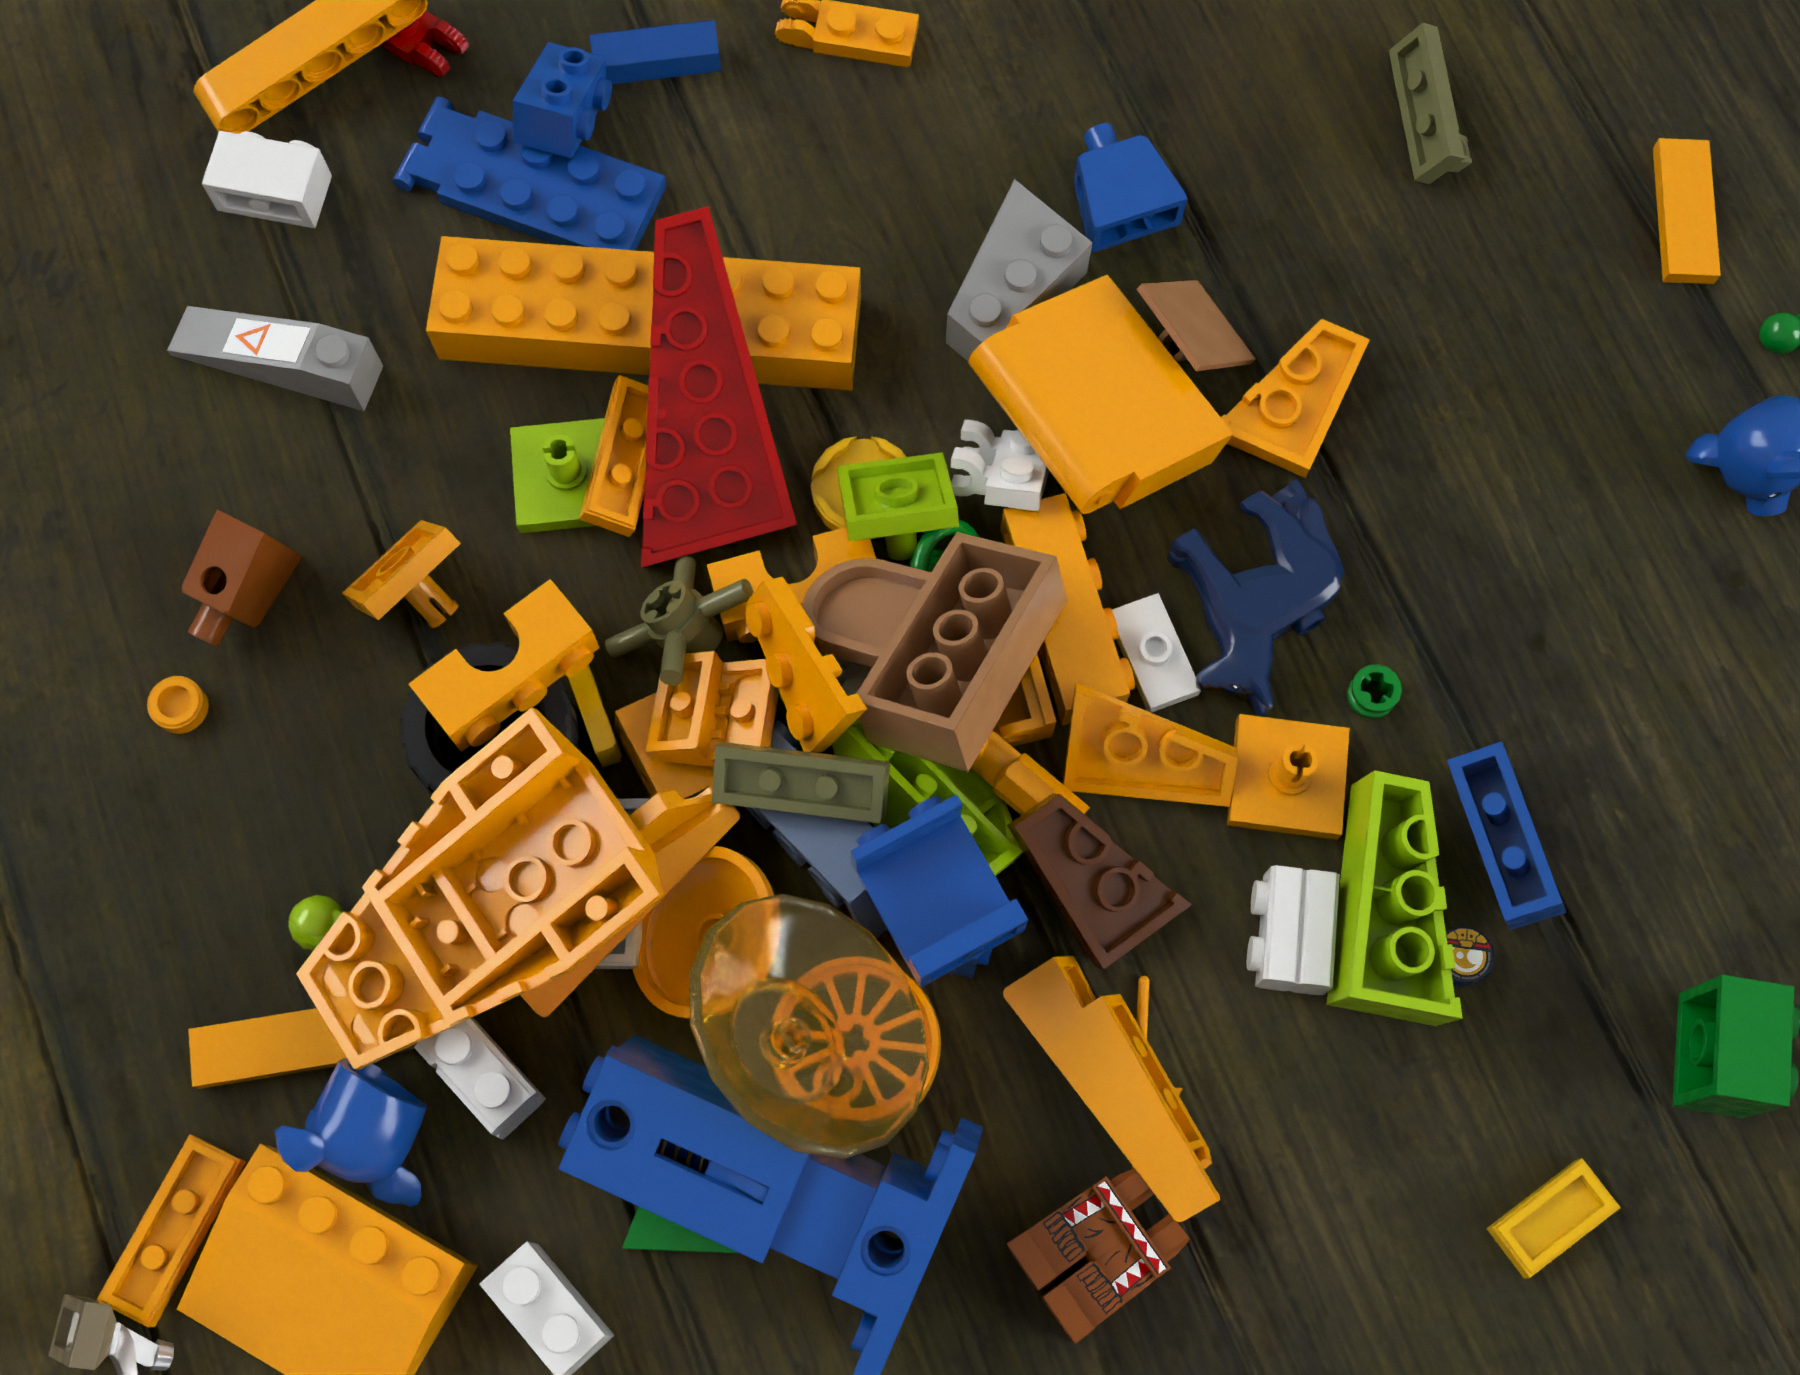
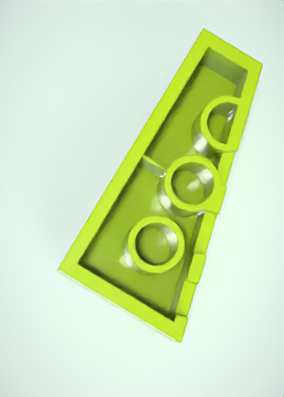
M1374 770L1351 785L1338 896L1333 988L1328 991L1326 1005L1432 1026H1439L1463 1019L1460 997L1455 998L1451 970L1456 967L1452 944H1447L1443 910L1447 909L1445 888L1444 886H1439L1435 857L1440 854L1429 781Z

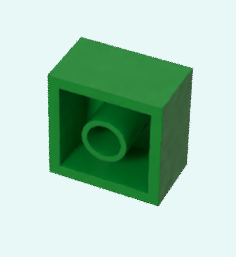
M1720 975L1680 992L1678 996L1672 1107L1736 1118H1746L1790 1107V1099L1794 1097L1798 1086V1071L1796 1066L1792 1064V1041L1797 1036L1800 1028V1010L1797 1005H1794L1795 986Z

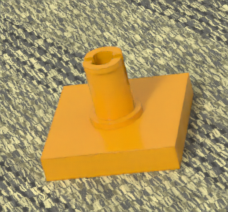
M420 520L342 594L356 609L378 621L405 597L426 619L428 625L431 628H436L444 623L446 619L429 600L431 599L443 613H447L450 616L457 610L458 604L428 574L461 543L446 527Z
M1239 714L1236 719L1234 747L1237 749L1238 762L1230 807H1228L1227 826L1338 840L1342 836L1350 728Z

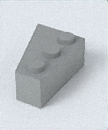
M1014 179L947 313L946 343L968 361L972 352L984 340L1006 329L1013 314L1063 294L1087 274L1093 242Z

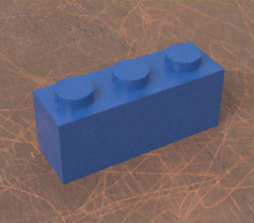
M1501 741L1448 759L1447 763L1504 920L1510 930L1567 913L1503 742Z

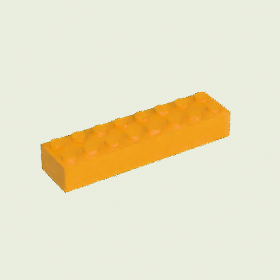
M441 236L426 326L427 335L440 360L650 375L654 252ZM723 257L758 384L852 391L861 305V268Z

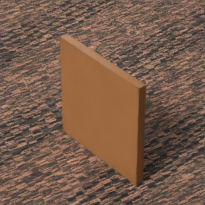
M1198 280L1145 283L1137 288V291L1165 328L1158 339L1162 344H1168L1174 340L1179 347V352L1173 356L1176 362L1188 360L1195 371L1250 365L1256 360Z

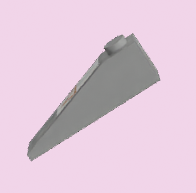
M187 306L167 349L168 353L174 357L361 411H365L383 368V364L369 337L320 323Z

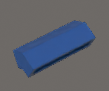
M715 19L589 35L592 54L606 57V79L611 80L612 84L721 71Z

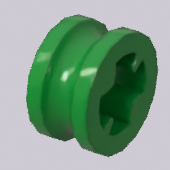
M1379 664L1368 665L1360 669L1350 682L1347 690L1348 703L1359 716L1368 719H1379L1387 715L1400 700L1402 693L1401 681L1396 673L1386 666ZM1371 680L1377 682L1379 691L1387 693V696L1383 695L1378 703L1371 702L1370 693L1361 691V687L1365 689Z

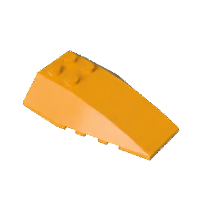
M531 707L442 781L430 797L434 801L419 822L412 821L397 840L401 846L382 870L375 869L362 886L365 893L350 912L343 911L296 973L354 1070H361L572 971L664 896L656 857L646 840L593 763L537 709Z

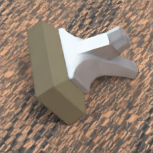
M64 1294L48 1356L67 1367L95 1370L108 1356L116 1368L117 1375H138L137 1363L150 1367V1370H167L170 1368L174 1356V1344L160 1339L153 1343L116 1321L112 1306L90 1297Z

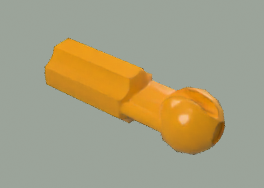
M993 730L971 767L973 771L993 787V792L1020 815L1051 794H1061L1083 814L1090 808L1029 755L1019 753Z

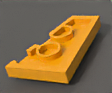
M1321 319L1279 360L1278 365L1259 383L1256 382L1243 395L1242 400L1227 415L1224 414L1221 417L1233 432L1227 444L1306 478L1370 339Z
M783 576L762 581L744 604L747 626L751 634L759 640L766 658L768 678L771 684L778 688L787 710V725L792 736L799 740L804 752H823L867 710V707L858 693L847 696L836 678L840 677L842 668L833 654L826 656L820 654L814 644V624Z
M1075 682L1063 774V785L1072 792L1230 807L1238 762L1236 747Z

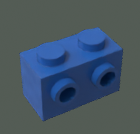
M548 42L513 99V143L572 158L581 141H588L595 125V116L598 111H605L609 104L612 82L606 79V57L588 53L580 48L566 47Z

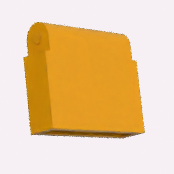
M1108 274L1013 314L1006 329L984 340L972 352L968 360L970 367L1082 514L1091 513L1113 501L1119 509H1122L1211 464L1233 435V432Z

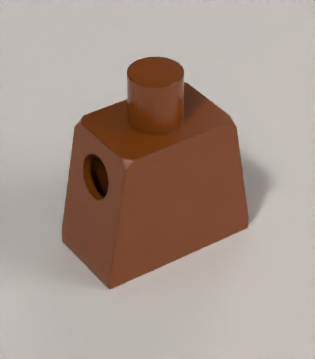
M217 509L182 584V593L203 603L187 632L218 647L233 619L253 628L257 627L299 564L302 555L269 535Z

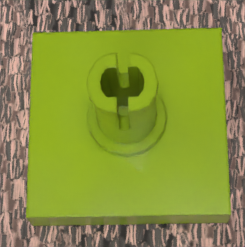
M605 418L510 428L516 526L520 534L596 526L579 520Z
M943 452L837 466L839 488L849 541L885 537L888 557L894 560H907L913 557L917 547L916 532L959 527L958 507Z

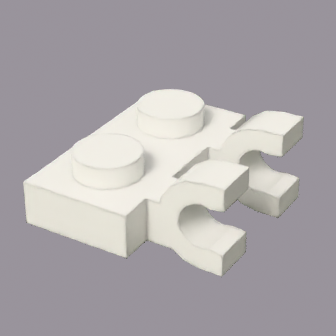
M965 419L961 429V440L974 441L980 447H955L951 457V468L966 470L970 475L953 476L951 484L954 496L980 494L985 495L984 504L1038 511L1049 475V469L1019 430H1003L1001 438L994 437L992 430L984 423Z

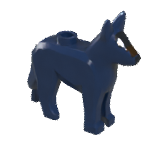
M1297 479L1290 482L1285 488L1271 497L1262 490L1246 498L1239 505L1245 514L1257 518L1267 530L1276 565H1265L1232 574L1213 553L1196 528L1176 538L1171 545L1172 551L1167 556L1173 567L1182 568L1191 578L1203 606L1207 627L1216 639L1221 651V656L1218 659L1208 663L1197 674L1196 687L1202 691L1218 692L1237 699H1247L1255 715L1266 717V710H1271L1273 707V697L1269 684L1273 659V641L1293 629L1298 636H1302L1319 626L1326 619L1322 610L1337 597L1344 572L1339 554L1327 532L1320 506L1315 499L1307 497Z

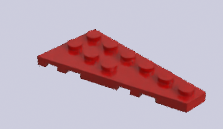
M709 206L655 220L641 568L797 525Z

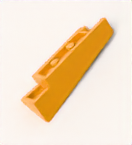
M1074 956L1053 957L1004 989L1003 996L1175 1221H1185L1220 1201L1219 1193L1204 1170L1212 1164L1209 1147L1121 994L1106 995L1096 999Z

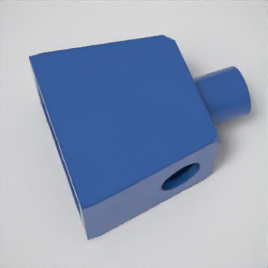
M1109 123L1098 124L1084 134L1083 138L1089 151L1077 157L1074 187L1085 236L1093 242L1091 253L1181 224L1187 196L1147 137L1139 135L1119 142Z

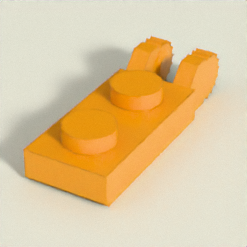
M782 0V12L788 15L790 19L784 18V20L780 19V22L777 21L774 35L784 44H793L796 47L813 49L814 53L907 68L911 65L919 26V14L833 0ZM806 21L815 22L816 27L814 28Z

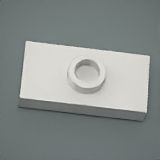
M1159 593L1112 609L1118 627L1117 643L1124 658L1126 657L1131 665L1135 684L1148 712H1155L1200 694L1201 690L1196 687V676Z

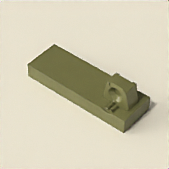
M1422 23L1388 51L1414 181L1431 184L1446 172H1460L1472 163V158H1470L1467 137L1459 134L1458 131L1459 126L1438 27Z
M721 742L715 746L712 803L881 824L886 819L890 762Z

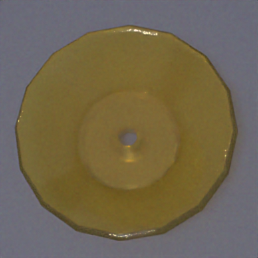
M786 894L740 902L705 932L689 972L690 1028L711 1080L745 1121L794 1152L846 1159L887 1145L917 1112L929 1070L925 1022L904 971L875 936L829 904Z

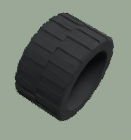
M479 642L468 644V647L459 649L458 652L473 668L490 672L500 670L510 664L519 648L502 642H495L494 644ZM431 663L423 672L432 667L434 664ZM558 679L547 687V694L537 705L541 708L544 717L581 753L585 752V739L581 732L583 726L579 714L562 680ZM410 689L408 700L402 708L400 717L402 721V731L400 732L401 745L405 749L407 755L405 759L410 769L432 795L442 781L454 772L445 759L447 734L414 691Z

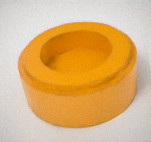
M172 676L163 679L153 687L147 700V710L151 719L163 730L173 734H184L196 729L206 718L209 708L208 698L203 689L193 680L184 676Z

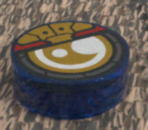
M1457 927L1446 933L1447 944H1452L1456 967L1451 970L1453 985L1466 987L1483 980L1491 972L1495 959L1494 950L1488 938L1480 931L1470 927Z

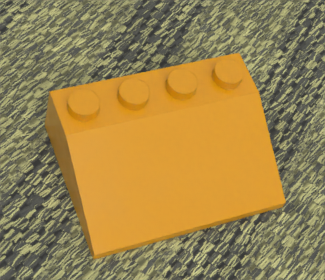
M260 1143L223 1203L177 1310L284 1375H415L478 1265L312 1168L307 1172L294 1171L283 1162L277 1148Z

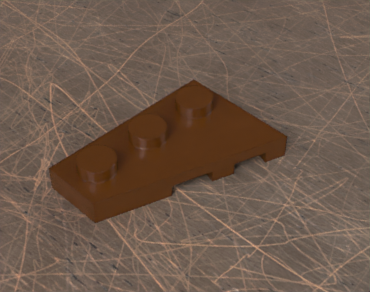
M1061 794L1049 795L1007 825L1095 968L1106 969L1192 905L1178 892H1173L1154 876L1155 873L1141 861L1133 859L1111 840L1110 835Z

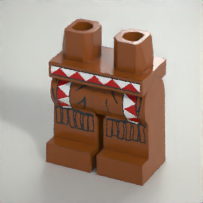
M1135 1168L1117 1175L1112 1180H1109L1107 1176L1086 1191L1005 1244L1036 1290H1040L1081 1258H1086L1088 1261L1086 1264L1041 1296L1074 1344L1078 1343L1093 1331L1096 1326L1139 1294L1154 1280L1170 1270L1171 1267L1167 1262L1175 1257L1190 1240L1180 1224L1170 1214L1163 1217L1146 1231L1143 1229L1131 1211L1153 1196L1154 1193Z

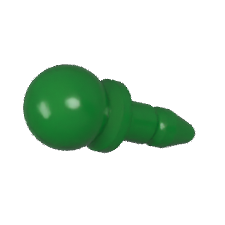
M1779 312L1769 316L1762 323L1759 331V338L1763 347L1774 354H1786L1795 349L1800 350V314L1795 316L1791 313Z

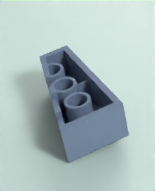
M779 720L775 721L770 748L796 750L795 748L799 746L797 740ZM745 807L764 829L767 830L771 825L775 828L772 832L773 836L798 867L803 866L806 862L811 865L808 872L822 889L823 895L836 909L846 903L857 926L856 931L869 945L887 930L851 864V850L858 847L856 840L873 828L868 822Z

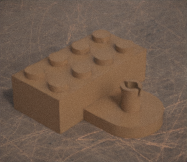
M956 532L932 572L874 558L850 560L832 567L819 576L808 589L802 607L814 624V644L820 650L829 655L833 654L834 657L872 667L857 691L867 707V710L859 717L868 742L969 772L1065 605L1067 598L1056 556Z

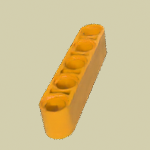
M315 0L205 73L194 85L193 92L218 133L219 130L236 134L244 131L249 132L415 22L425 12L428 2L427 0Z

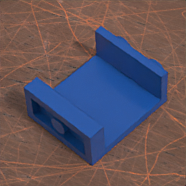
M957 794L943 802L939 796L921 802L909 811L908 814L911 819L892 829L887 824L870 829L856 840L858 847L851 850V864L920 988L1024 932L1028 922V918L1017 899L1011 902L1008 900L961 817L963 804Z

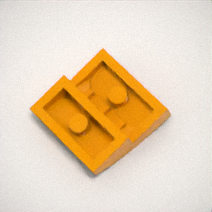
M715 651L686 653L681 683L674 686L667 685L659 677L645 753L650 758L663 761L714 767L715 746L721 742L770 747L779 690L771 684L768 678L766 659L723 663Z

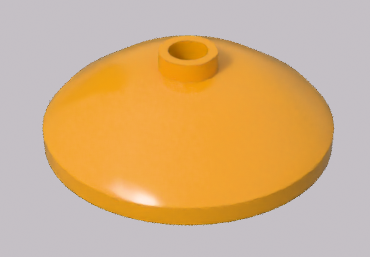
M714 846L643 918L638 968H632L641 991L657 1008L667 1014L684 1019L703 1020L713 1018L737 1006L759 983L771 960L778 927L774 893L768 879L759 866L741 853L728 848Z

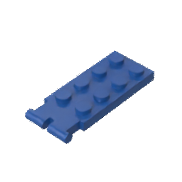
M440 96L435 98L417 132L418 138L429 144L428 147L413 142L392 180L398 188L404 191H411L414 184L435 191L440 203L555 245L635 251L667 187L665 175L580 145L573 157L568 158L513 143L512 121L479 110L476 118L453 111L454 105L448 99Z

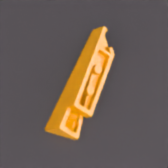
M710 783V786L697 797L683 799L676 790L657 793L629 815L655 854L664 896L572 971L521 994L520 996L539 1016L543 1018L548 1017L739 821L740 813L735 805L712 803L713 783Z

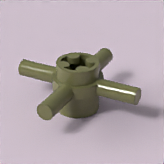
M690 556L679 557L675 562L673 581L666 582L657 587L644 601L640 611L641 619L644 623L607 638L605 641L606 650L612 658H618L652 642H656L663 649L660 671L661 681L671 686L678 685L683 678L686 653L715 651L721 642L723 628L713 616L747 602L754 593L750 582L747 579H742L702 596L694 589L697 562Z

